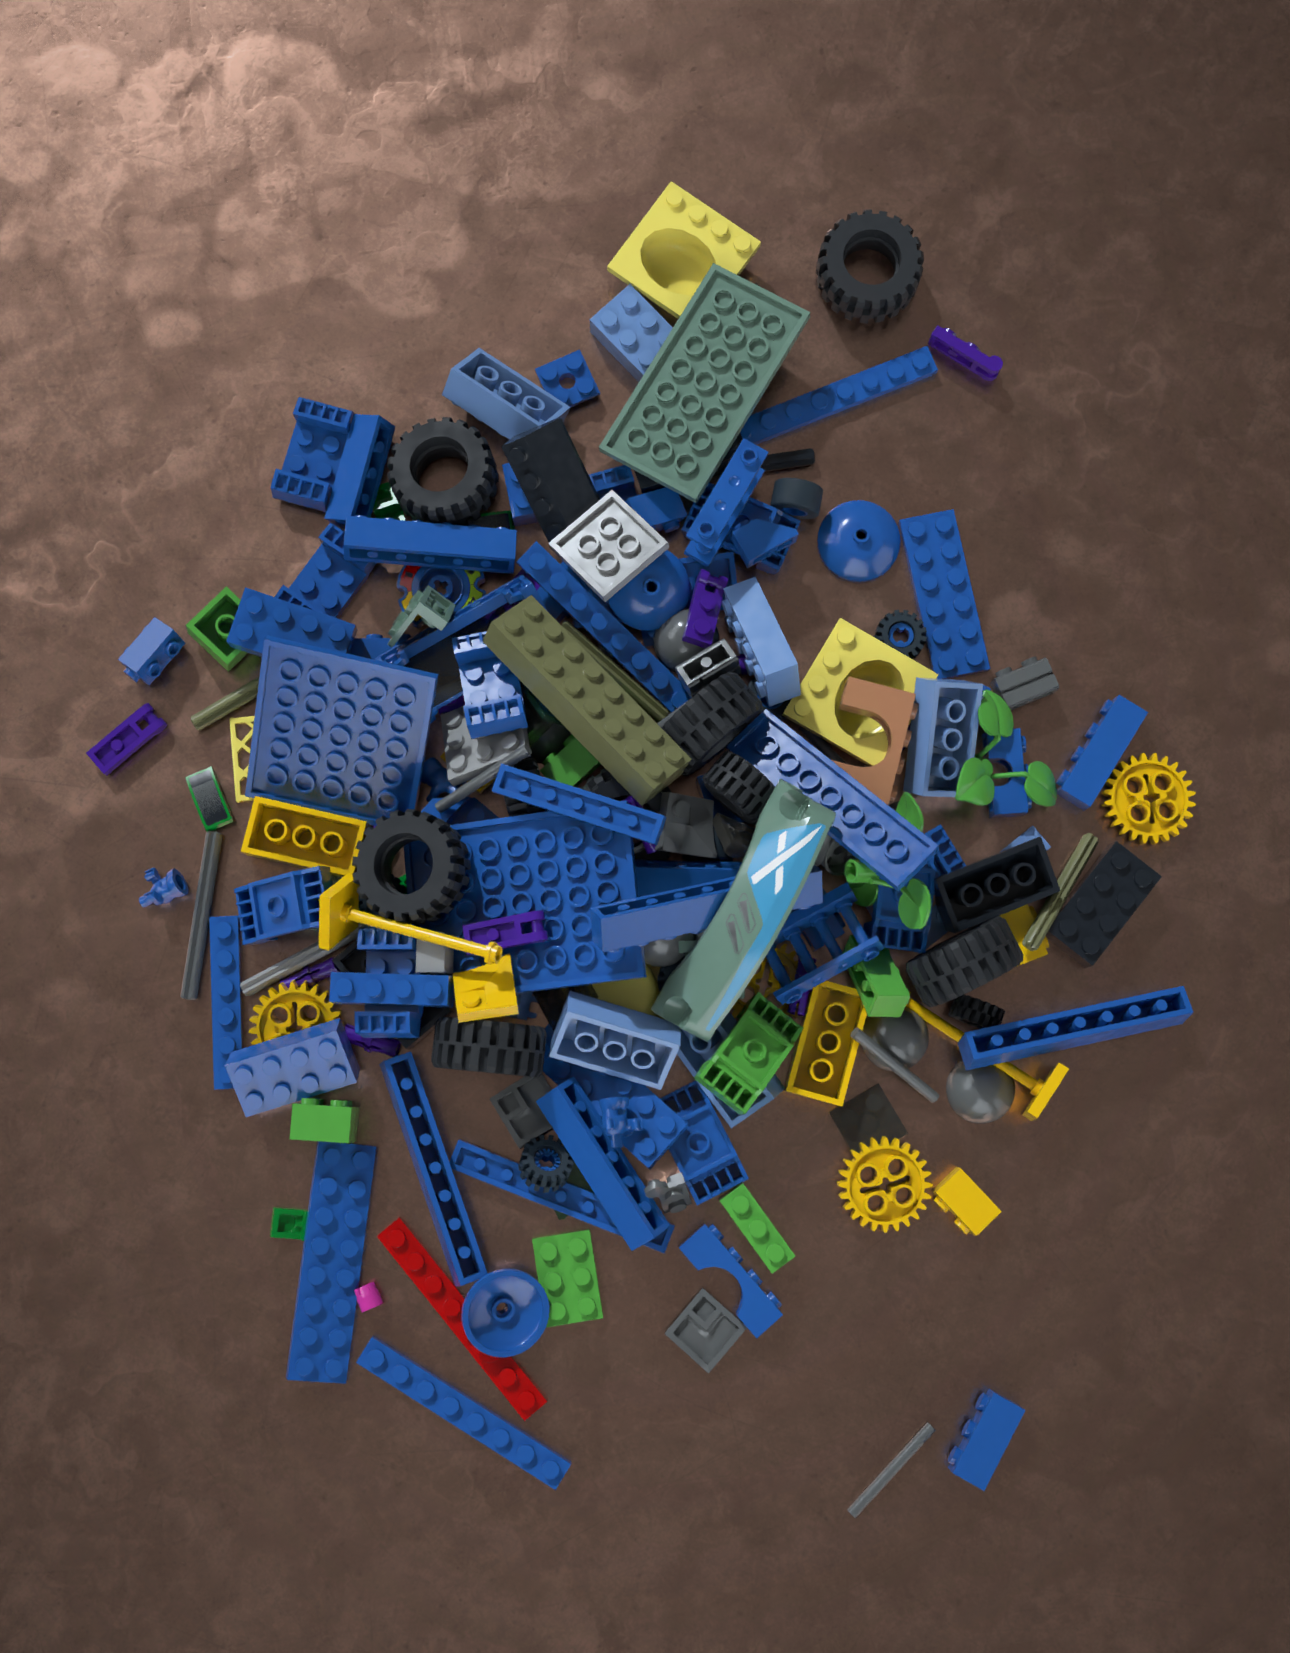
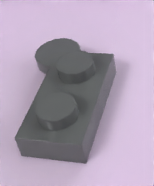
M682 1172L669 1176L667 1178L668 1183L660 1181V1179L650 1180L648 1186L644 1189L647 1198L659 1197L664 1213H677L692 1204Z

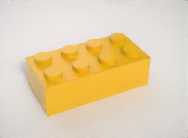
M255 796L241 852L247 856L303 869L327 866L330 867L331 875L344 877L349 872H357V867L352 866L353 857H358L359 850L355 847L358 840L364 841L366 835L363 832L368 826L371 827V825L367 821Z
M825 981L815 986L812 992L809 993L805 1011L806 1015L803 1016L801 1023L804 1029L797 1038L783 1091L843 1107L859 1043L851 1037V1032L855 1028L863 1031L867 1012L856 989Z

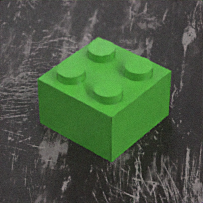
M226 586L186 624L187 633L229 672L248 653L230 647L226 642L241 601Z
M301 1098V1103H293L290 1128L291 1140L337 1143L357 1142L360 1107L352 1106L353 1101L331 1100L330 1105H323L324 1099Z

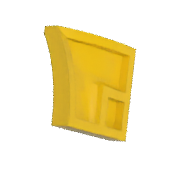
M510 954L502 956L497 964H486L474 969L452 973L459 1023L519 1014Z

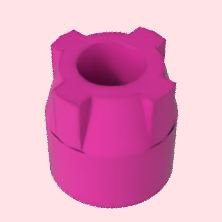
M374 1282L354 1290L362 1313L383 1304L379 1290Z

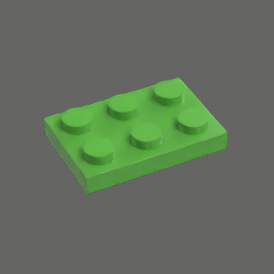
M590 1229L532 1238L538 1282L545 1290L549 1301V1318L546 1328L602 1319L603 1311Z

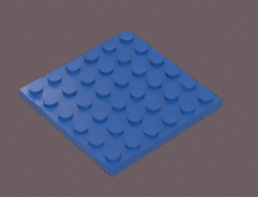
M267 635L263 644L245 796L251 798L258 796L363 820L373 826H377L375 820L381 816L390 818V812L400 810L405 813L407 809L416 810L439 674Z

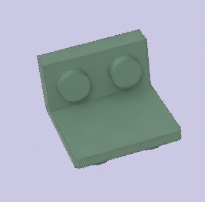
M429 585L423 593L417 590L405 611H402L393 622V626L388 632L391 638L387 645L392 648L417 615H420L422 621L429 627L438 628L442 631L449 622L456 605Z

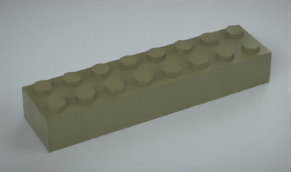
M532 595L490 623L483 638L485 645L641 806L680 777L691 761V758Z

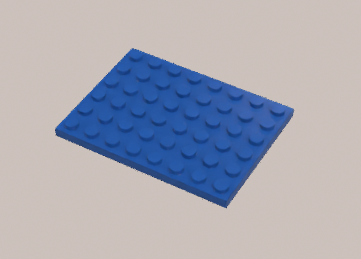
M627 800L620 801L629 804ZM552 811L450 825L451 828L457 830L461 835L460 842L465 843L469 851L465 855V858L471 861V869L465 871V876L470 877L468 886H462L460 892L464 895L460 902L454 900L451 903L454 909L448 914L441 912L440 919L434 922L426 920L425 924L415 925L410 923V925L423 926L425 929L445 932L447 935L464 939L463 925L544 910L545 920H543L544 931L548 933V941L503 949L502 956L510 954L516 993L647 977L644 946L633 945L621 948L618 952L608 953L602 952L592 941L591 907L639 897L632 837ZM413 841L403 846L407 894L414 893L423 887L432 872V853L429 846L422 841ZM531 923L523 924L525 934L531 933ZM454 949L453 973L474 969L487 964L484 962V957L478 955L470 956L466 952Z

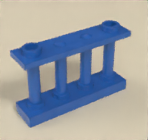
M743 438L686 534V537L691 539L684 551L686 556L709 568L764 475L765 470L760 467L766 459L768 451Z
M847 882L824 894L823 903L812 905L811 908L805 910L797 909L790 913L767 953L766 959L782 987L773 992V994L782 1005L798 1001L806 991L863 960L870 961L879 955V951L884 949L877 935L868 939L851 908L852 903L856 902L857 898ZM836 912L842 914L858 943V946L844 954L826 923L827 917ZM811 926L816 927L833 959L818 968L800 936L803 930ZM785 940L791 942L807 972L806 975L793 982L775 951L776 945Z

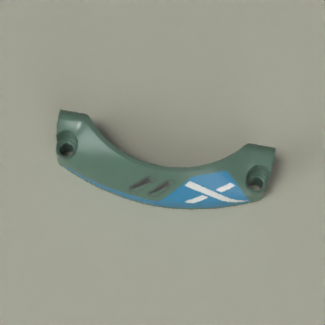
M779 779L759 816L747 853L725 899L696 945L669 975L651 1007L654 1013L706 1042L712 1038L717 1027L729 1013L758 970L785 924L813 868L827 833L835 820L836 813L804 795L803 791L794 785Z

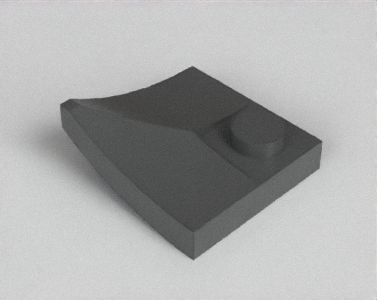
M662 792L659 814L667 818L658 844L655 845V850L716 858L717 853L713 835L714 800Z
M543 1074L539 1077L524 1076L490 1098L491 1103L519 1149H522L526 1143L529 1144L530 1139L534 1137L538 1139L539 1135H545L554 1130L536 1103L538 1099L552 1090Z
M702 1288L664 1334L709 1374L747 1327Z

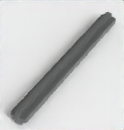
M216 831L206 832L180 995L181 998L188 1000L197 999L222 842V834Z

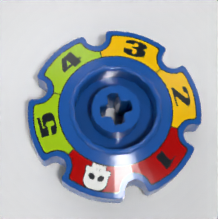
M404 565L398 576L397 588L398 591L405 594L402 598L398 599V603L404 612L417 590L423 593L428 585L436 591L439 587H442L447 591L442 596L456 605L453 613L487 595L485 590L479 588L485 582V577L482 571ZM417 615L411 622L417 629L426 625L420 615Z

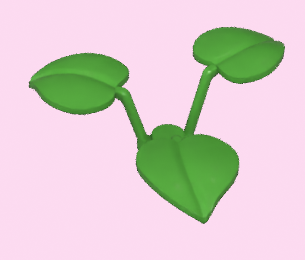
M983 690L981 705L978 709V719L983 730L987 734L994 736V739L981 752L975 754V758L973 757L965 761L958 779L955 800L984 806L991 803L994 798L995 787L992 779L1026 778L1024 784L1025 792L1033 802L1045 807L1054 806L1057 799L1056 782L1051 769L1045 763L1040 761L1030 763L1028 772L992 774L993 766L983 756L1001 740V736H1011L1014 721L1007 703L996 693L990 690Z
M904 792L896 812L922 832L924 825L922 812L911 794ZM850 859L846 862L844 874L846 882L857 898V901L854 902L855 904L865 907L872 906L878 896V885L893 888L884 880L879 879V876L859 859ZM912 878L907 887L903 886L900 889L903 894L898 903L899 916L908 928L923 929L930 915L931 897L925 883L920 879Z

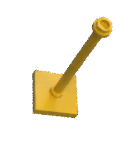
M349 872L319 896V948L331 950L359 927V923L478 955L484 957V962L487 964H497L502 957V946H498L496 942L491 941L488 945H483L359 911V894L357 889L360 885L354 883L353 873Z
M912 998L909 999V1003L905 1006L957 1042L964 1035L963 1031ZM1010 1062L994 1065L1031 1090L1030 1093L1034 1096L1022 1114L1030 1121L1039 1117L1069 1070L1063 1064L1057 1063L1051 1068L1044 1080L1040 1078L1036 1080Z

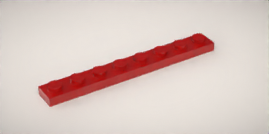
M399 1217L382 1231L377 1238L524 1421L527 1420L547 1403V1398L513 1356H489L472 1345L462 1326L461 1313L465 1296L454 1285V1282L405 1221Z

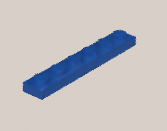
M502 763L492 788V792L654 845L658 844L667 818L664 815Z
M238 915L209 917L214 1090L234 1089L225 1064L231 1052L244 1048L243 996L240 987L242 982L241 927Z

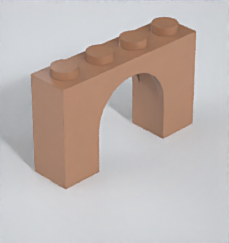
M849 676L845 682L839 709L877 721L886 733L888 749L884 759L870 767H857L832 761L889 805V802L895 801L898 786L894 785L896 774L901 775L905 758L901 757L903 747H908L912 731L907 730L910 719H915L918 710V704L914 702L916 694Z

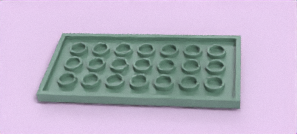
M713 263L599 446V451L697 503L810 319V312Z

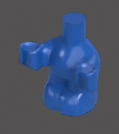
M432 757L424 762L421 782L431 787L430 794L426 798L428 803L433 798H440L439 795L441 793L448 792L450 794L460 787L461 784L453 786L448 781L447 768L443 767L437 758Z
M155 867L144 872L146 873L144 877L147 881H151L153 886L149 892L139 897V902L144 908L151 904L159 906L170 903L174 898L183 897L188 894L187 882L175 868L170 870L163 879L159 876Z
M610 1097L599 1100L602 1111V1128L610 1137L612 1149L623 1147L622 1135L631 1129L633 1131L643 1130L642 1118L627 1119L626 1109L629 1105V1097Z

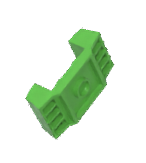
M757 992L747 1001L736 1016L739 1018L712 1058L703 1063L694 1077L696 1081L739 1115L746 1114L757 1097L763 1092L804 1029L791 1017L782 1012L781 1009L772 1004L771 1001L762 996L760 992Z

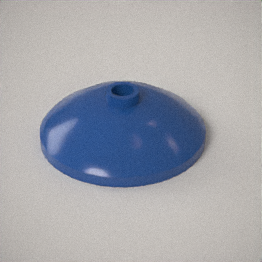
M863 500L848 501L833 508L823 519L817 536L818 552L825 566L836 576L851 582H867L885 574L894 564L901 542L900 532L893 517L881 506ZM863 532L866 538L863 540L858 539L856 533Z
M666 550L608 599V604L615 616L632 628L647 631L659 629L670 617L685 609L690 592L686 569L673 553ZM648 582L655 584L654 592L647 590L646 585Z
M517 1269L496 1270L480 1278L467 1293L462 1306V1326L469 1341L482 1353L493 1357L515 1356L532 1347L543 1334L549 1318V1301L541 1284L530 1274ZM505 1303L504 1309L497 1310L498 1304Z

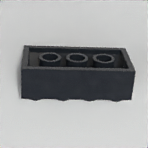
M561 417L520 433L501 446L548 543L600 500Z
M1041 837L1034 838L934 878L936 906L945 931L952 933L960 932L1061 891Z

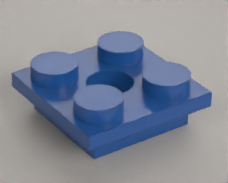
M580 349L535 369L543 389L570 408L600 395V391ZM565 378H571L575 381V385L572 388L565 389L560 385V382Z

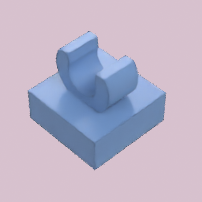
M533 992L516 993L519 1014L506 1017L527 1020V1017L535 1018L537 1014L529 1011L530 1002H540V999L532 996Z

